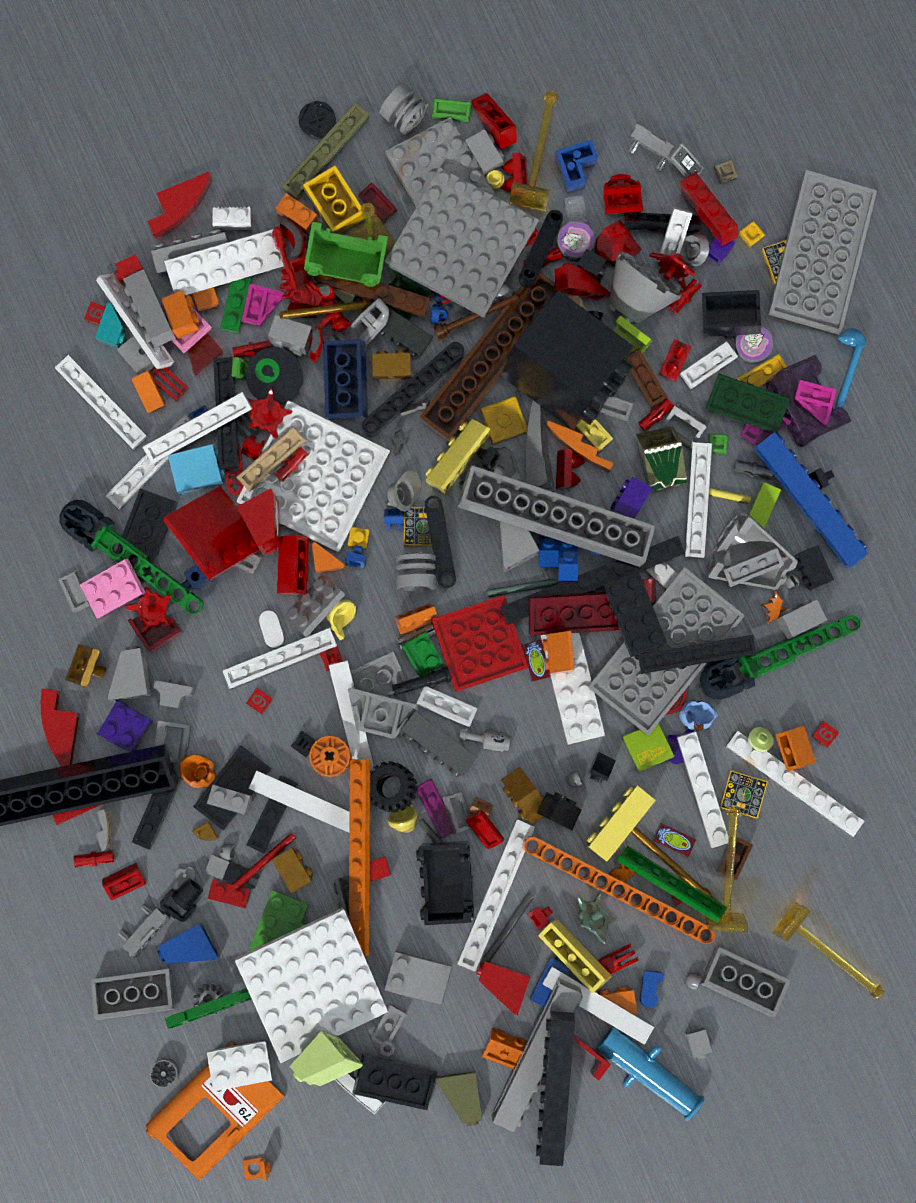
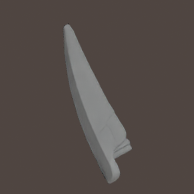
M533 401L526 435V483L555 492L549 459L544 408Z

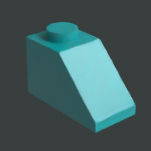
M108 302L95 338L98 342L119 348L121 344H124L127 334L114 306Z

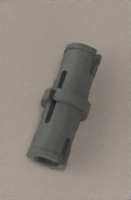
M738 459L735 460L733 471L749 474L750 477L757 476L771 480L773 473L768 467L758 465L757 462L750 463Z

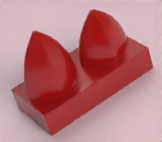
M514 153L512 158L502 167L504 171L514 174V176L505 180L500 188L507 192H518L521 195L529 194L526 157L521 153Z
M674 339L658 375L676 382L692 346Z
M572 449L557 451L556 489L563 490L574 487L581 482L579 476L572 472V469L582 466L585 461L579 455L572 453Z

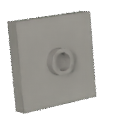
M134 335L116 349L137 375L146 371L151 372L156 368Z

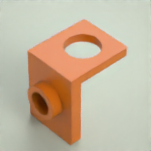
M266 1156L243 1160L245 1180L262 1178L263 1181H266L269 1174H271L270 1162H267ZM251 1163L258 1164L259 1172L257 1174H251L248 1171V1166Z

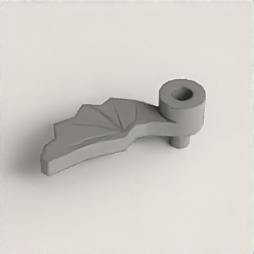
M423 399L421 401L422 404L414 403L401 412V416L416 412L419 409H426L430 404V400Z

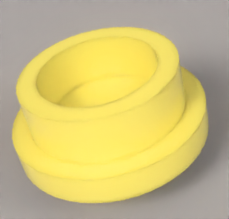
M499 170L490 171L486 176L492 189H498L504 184L505 177Z

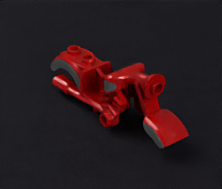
M281 217L280 227H275L272 235L276 249L279 250L283 266L285 267V269H281L283 275L281 281L286 280V283L281 284L280 289L288 291V294L282 295L283 299H289L291 302L287 310L336 305L333 287L327 283H313L308 278L307 271L304 269L308 248L305 246L306 234L304 229L301 230L300 226H297L293 221ZM285 238L293 247V251L288 258L285 251ZM342 312L328 313L329 315L315 326L310 340L311 352L309 359L312 362L316 363L322 352V330L332 322L331 330L343 332L351 325V322L343 316ZM310 315L309 317L316 318L317 315Z

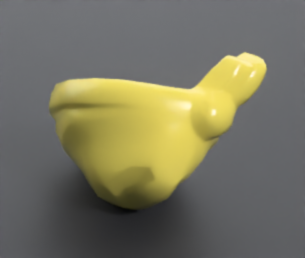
M341 599L326 615L331 624L330 628L340 640L345 638L342 628L352 621L356 613V605L349 599Z
M412 804L405 806L406 809L403 811L392 812L388 817L389 826L404 833L414 831L418 814Z

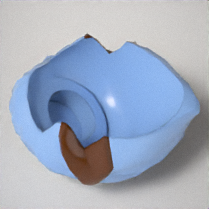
M703 700L688 701L679 712L681 722L689 729L696 730V732L710 727L718 716L716 710Z

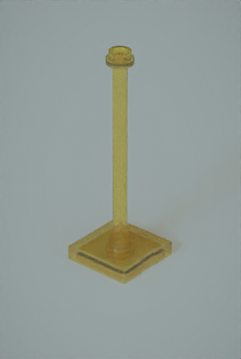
M548 91L543 97L546 104L529 184L513 182L510 196V204L542 211L547 210L550 189L536 187L553 103H556L558 99L555 92Z
M371 203L363 204L360 208V213L365 217V222L346 236L366 240L368 236L372 237L371 240L378 239V235L388 236L385 250L386 255L391 252L396 241L377 214L373 216L375 214V207Z
M731 806L727 810V815L730 816L724 906L728 908L718 923L707 916L704 917L708 931L748 933V923L744 914L731 913L738 816L742 815L740 807Z
M795 902L771 933L777 938L788 942L795 931L798 932L871 992L872 998L880 999L885 992L881 985L875 986L801 926L811 911Z

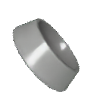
M699 233L687 236L680 251L682 259L690 266L696 267L701 265L708 256L709 242L704 235Z

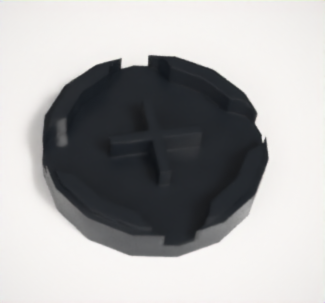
M313 101V103L306 104L301 109L298 117L302 132L313 139L324 138L336 124L333 109L321 101Z

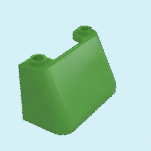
M312 222L304 269L309 275L317 276L320 274L361 282L370 287L380 283L388 236L378 235L376 240H371L372 237L368 236L366 240L331 233L329 228L324 231L321 228L322 223Z

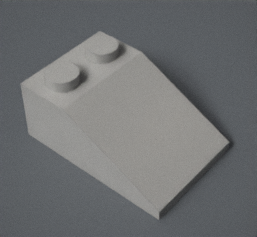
M395 951L385 990L411 998L442 1004L452 966Z

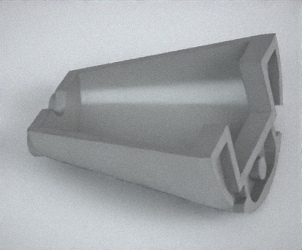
M742 512L741 516L737 514L730 520L719 536L713 549L715 551L714 559L711 558L709 561L708 577L727 581L722 568L776 546L784 566L739 584L778 590L780 585H783L787 580L786 573L796 568L798 560L752 516Z

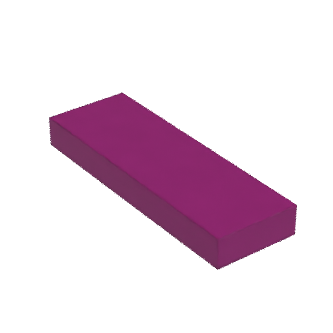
M432 779L416 786L418 788L417 794L440 838L442 839L452 834L453 829L444 802Z

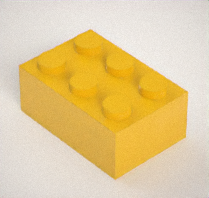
M336 166L331 167L303 184L306 195L331 233L342 234L366 219L363 208Z

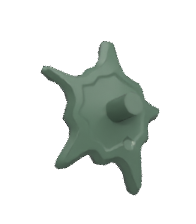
M601 893L597 894L593 902H587L582 896L578 895L577 901L581 909L579 914L581 919L580 927L587 928L602 943H606L603 931L608 928L607 924L616 923L618 920L609 917L606 914V910L601 907L599 901Z

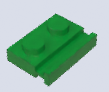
M425 630L404 644H401L419 677L423 676L427 671H433L444 664Z

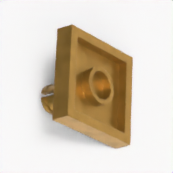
M78 644L65 680L87 687L91 675L103 678L106 667L95 664L100 651Z

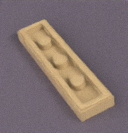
M292 427L240 473L237 479L251 492L278 468L286 458H289L307 441L295 427Z

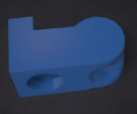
M643 970L640 1002L645 1007L653 1008L657 1005L658 981L663 982L664 973Z

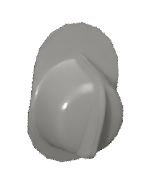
M413 470L405 471L397 482L389 486L386 504L399 508L404 512L409 511L421 492V479L419 475Z

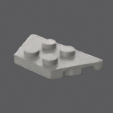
M353 688L348 689L355 726L358 731L395 739L401 727L408 722V718L419 707L416 704Z

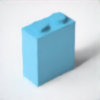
M213 444L168 455L176 490L179 495L224 484L225 472L219 469L218 449H215Z

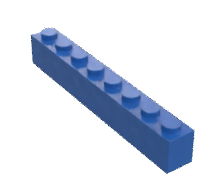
M775 432L770 434L753 449L846 568H851L869 554L866 551L867 546L862 540L856 538L854 529L849 524L846 525L842 520L844 517L841 512L832 507L831 499L826 494L823 495L819 490L820 485L816 480H811L808 476L807 468L797 462L796 454L791 449H787L784 445L785 440L783 437Z

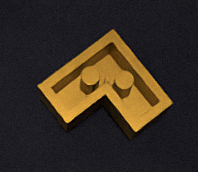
M518 767L501 779L505 786L502 788L508 798L513 797L510 800L516 809L520 808L518 813L523 820L528 819L530 824L533 825L543 818V816L537 814L543 799L521 767Z

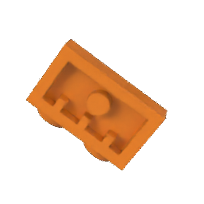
M429 603L396 615L394 618L399 633L404 634L431 624V619L435 618L434 614H437L435 606Z
M492 1028L490 1038L482 1052V1057L514 1069L527 1041L520 1037L509 1035L502 1030Z

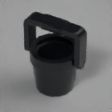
M189 878L179 888L175 890L172 888L160 901V907L173 919L176 918L180 922H184L196 909L197 905H195V902L203 892V889L197 882ZM170 897H172L177 905L187 911L183 916L165 904Z

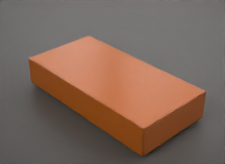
M150 371L131 378L147 413L166 405Z

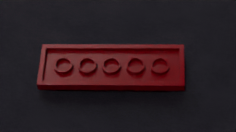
M605 592L529 597L530 636L565 631L583 633L619 630Z

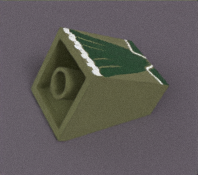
M673 426L636 434L646 484L651 486L652 490L658 491L664 487H676L682 483H687L682 443Z

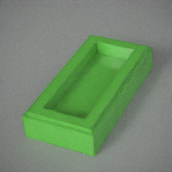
M434 98L432 118L445 120L451 117L453 121L469 122L471 102Z

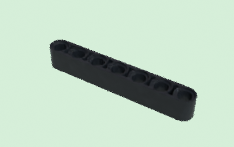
M459 342L450 343L372 412L362 423L364 434L367 437L377 436L404 409L413 404L458 364L464 356L463 345ZM453 348H457L461 353L458 356H453L450 351ZM439 361H445L447 365L445 368H438L436 364ZM425 373H430L433 378L430 381H425L422 376ZM410 386H417L419 390L417 393L412 394L408 391V388ZM397 398H402L405 402L402 406H396L394 401ZM388 411L390 416L387 419H383L380 417V413ZM367 424H375L376 429L371 432L367 431Z

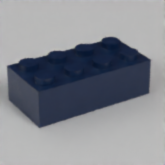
M361 339L323 341L325 418L330 420L367 418L365 341Z

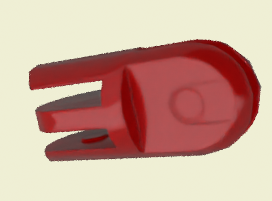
M631 943L602 957L598 962L610 974H613L638 962L639 959L636 957L621 965V961L636 954L632 950L620 957L617 956V954L632 947Z

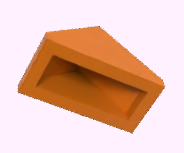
M314 542L312 544L316 573L344 570L345 564Z

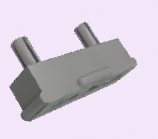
M636 124L635 130L631 135V139L634 141L628 151L634 154L640 144L662 157L656 166L659 171H662L667 161L672 164L667 157L675 146L643 126Z
M147 904L141 907L148 915V918L130 937L123 929L118 933L125 941L122 947L129 953L130 957H136L170 919L169 915L158 908L153 911Z

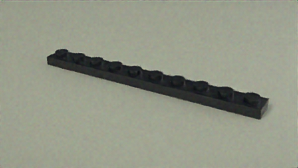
M676 536L651 546L646 562L640 567L616 560L578 575V581H563L503 605L500 609L506 624L509 625L529 617V597L588 593L614 580L638 571H644L684 555L685 551L679 537Z

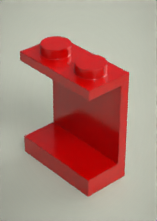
M574 1034L573 1041L598 1059L590 1072L597 1080H600L610 1067V1062Z

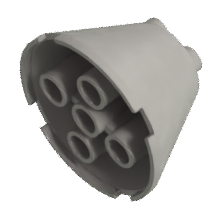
M622 251L618 253L608 307L616 312L617 310L623 314L622 317L628 322L638 323L680 299L682 293L679 292L677 294L675 291L678 288L646 263L641 265L635 261L634 256Z

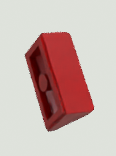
M137 863L102 879V885L111 901L146 884Z

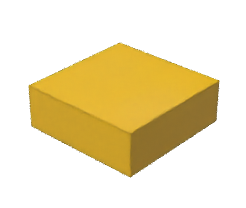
M754 221L738 233L749 248L765 237L763 231Z

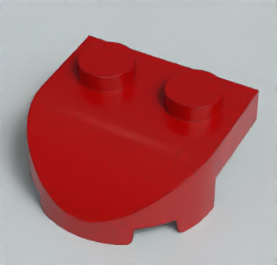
M628 174L612 176L611 180L604 184L603 201L605 214L643 212L640 182L631 179V176Z
M621 220L602 230L596 238V246L594 248L597 255L606 259V263L614 264V266L620 251L634 256L642 250L627 228H624Z

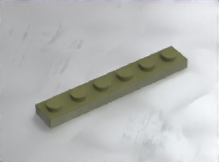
M355 102L281 185L282 188L297 199L304 191L303 184L315 178L370 117L369 113Z

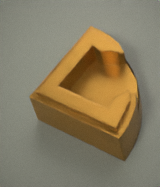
M210 821L192 830L194 835L202 840L211 841L218 839Z

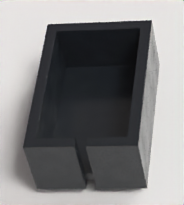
M760 290L702 293L703 337L761 334Z

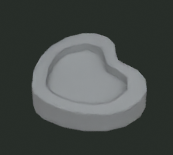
M191 866L186 869H177L175 872V877L181 884L189 878L194 880L196 876V871Z

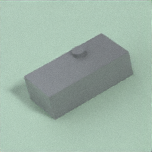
M718 947L715 948L700 984L769 1017H776L791 980Z
M170 969L91 979L94 1019L96 1020L176 1009L173 975Z

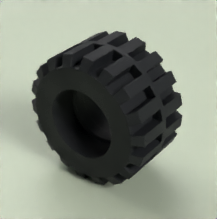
M389 761V763L383 762L380 767L378 765L374 767V772L370 771V800L373 805L386 812L392 811L396 813L398 810H405V806H410L412 804L410 801L412 799L415 800L416 796L414 793L418 790L415 786L417 781L413 773L403 765ZM390 777H398L401 783L399 792L394 797L386 798L382 792L384 782Z

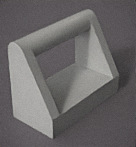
M678 401L660 429L669 427L667 424L674 414L699 430L693 441H690L678 432L676 433L682 445L692 450V443L698 441L709 421Z
M158 721L154 746L165 744L167 727L182 728L178 759L170 758L171 762L180 763L186 757L190 725Z

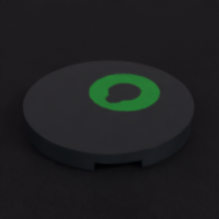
M276 347L263 349L251 358L246 368L245 377L248 389L258 400L267 398L269 389L273 388L274 400L282 404L291 400L301 388L303 381L301 365L297 358L285 349Z

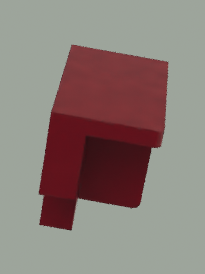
M138 616L128 620L150 654L183 634L174 617L168 619L170 625L164 622L157 627L152 625L144 634L141 633L143 622L139 620Z

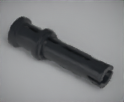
M443 666L442 669L433 672L431 670L427 671L423 676L392 684V691H395L394 695L398 696L426 686L433 688L436 684L451 682V676L447 666Z

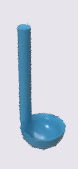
M855 328L846 329L838 337L844 344L855 347L836 407L840 409L844 407L862 349L866 345L864 334Z

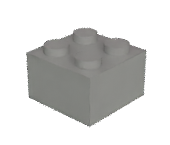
M275 315L268 338L273 347L289 350L297 357L307 356L313 330L311 326L289 319H280V316Z
M808 599L797 605L798 609L794 610L792 607L780 613L781 617L777 619V622L786 640L827 621L818 600L812 602L811 599Z

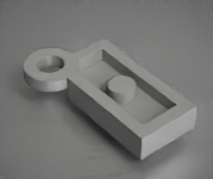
M389 1004L388 1012L383 1015L371 1037L372 1041L380 1044V1053L385 1057H390L394 1054L395 1045L391 1041L407 1014ZM389 1045L391 1051L385 1052L384 1046Z

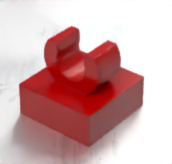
M255 435L251 439L248 437L245 439L241 452L253 460L259 458L265 443L264 440L260 444L255 442Z
M338 646L320 653L326 671H330V664L343 661Z
M549 906L543 910L537 907L527 915L539 930L550 923L547 917L553 912Z

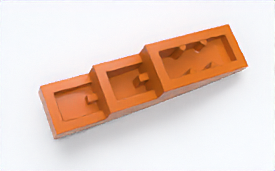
M551 421L547 422L546 428L564 446L572 449L573 453L579 455L588 463L606 472H610L613 462L596 456L598 448L581 442L583 434Z

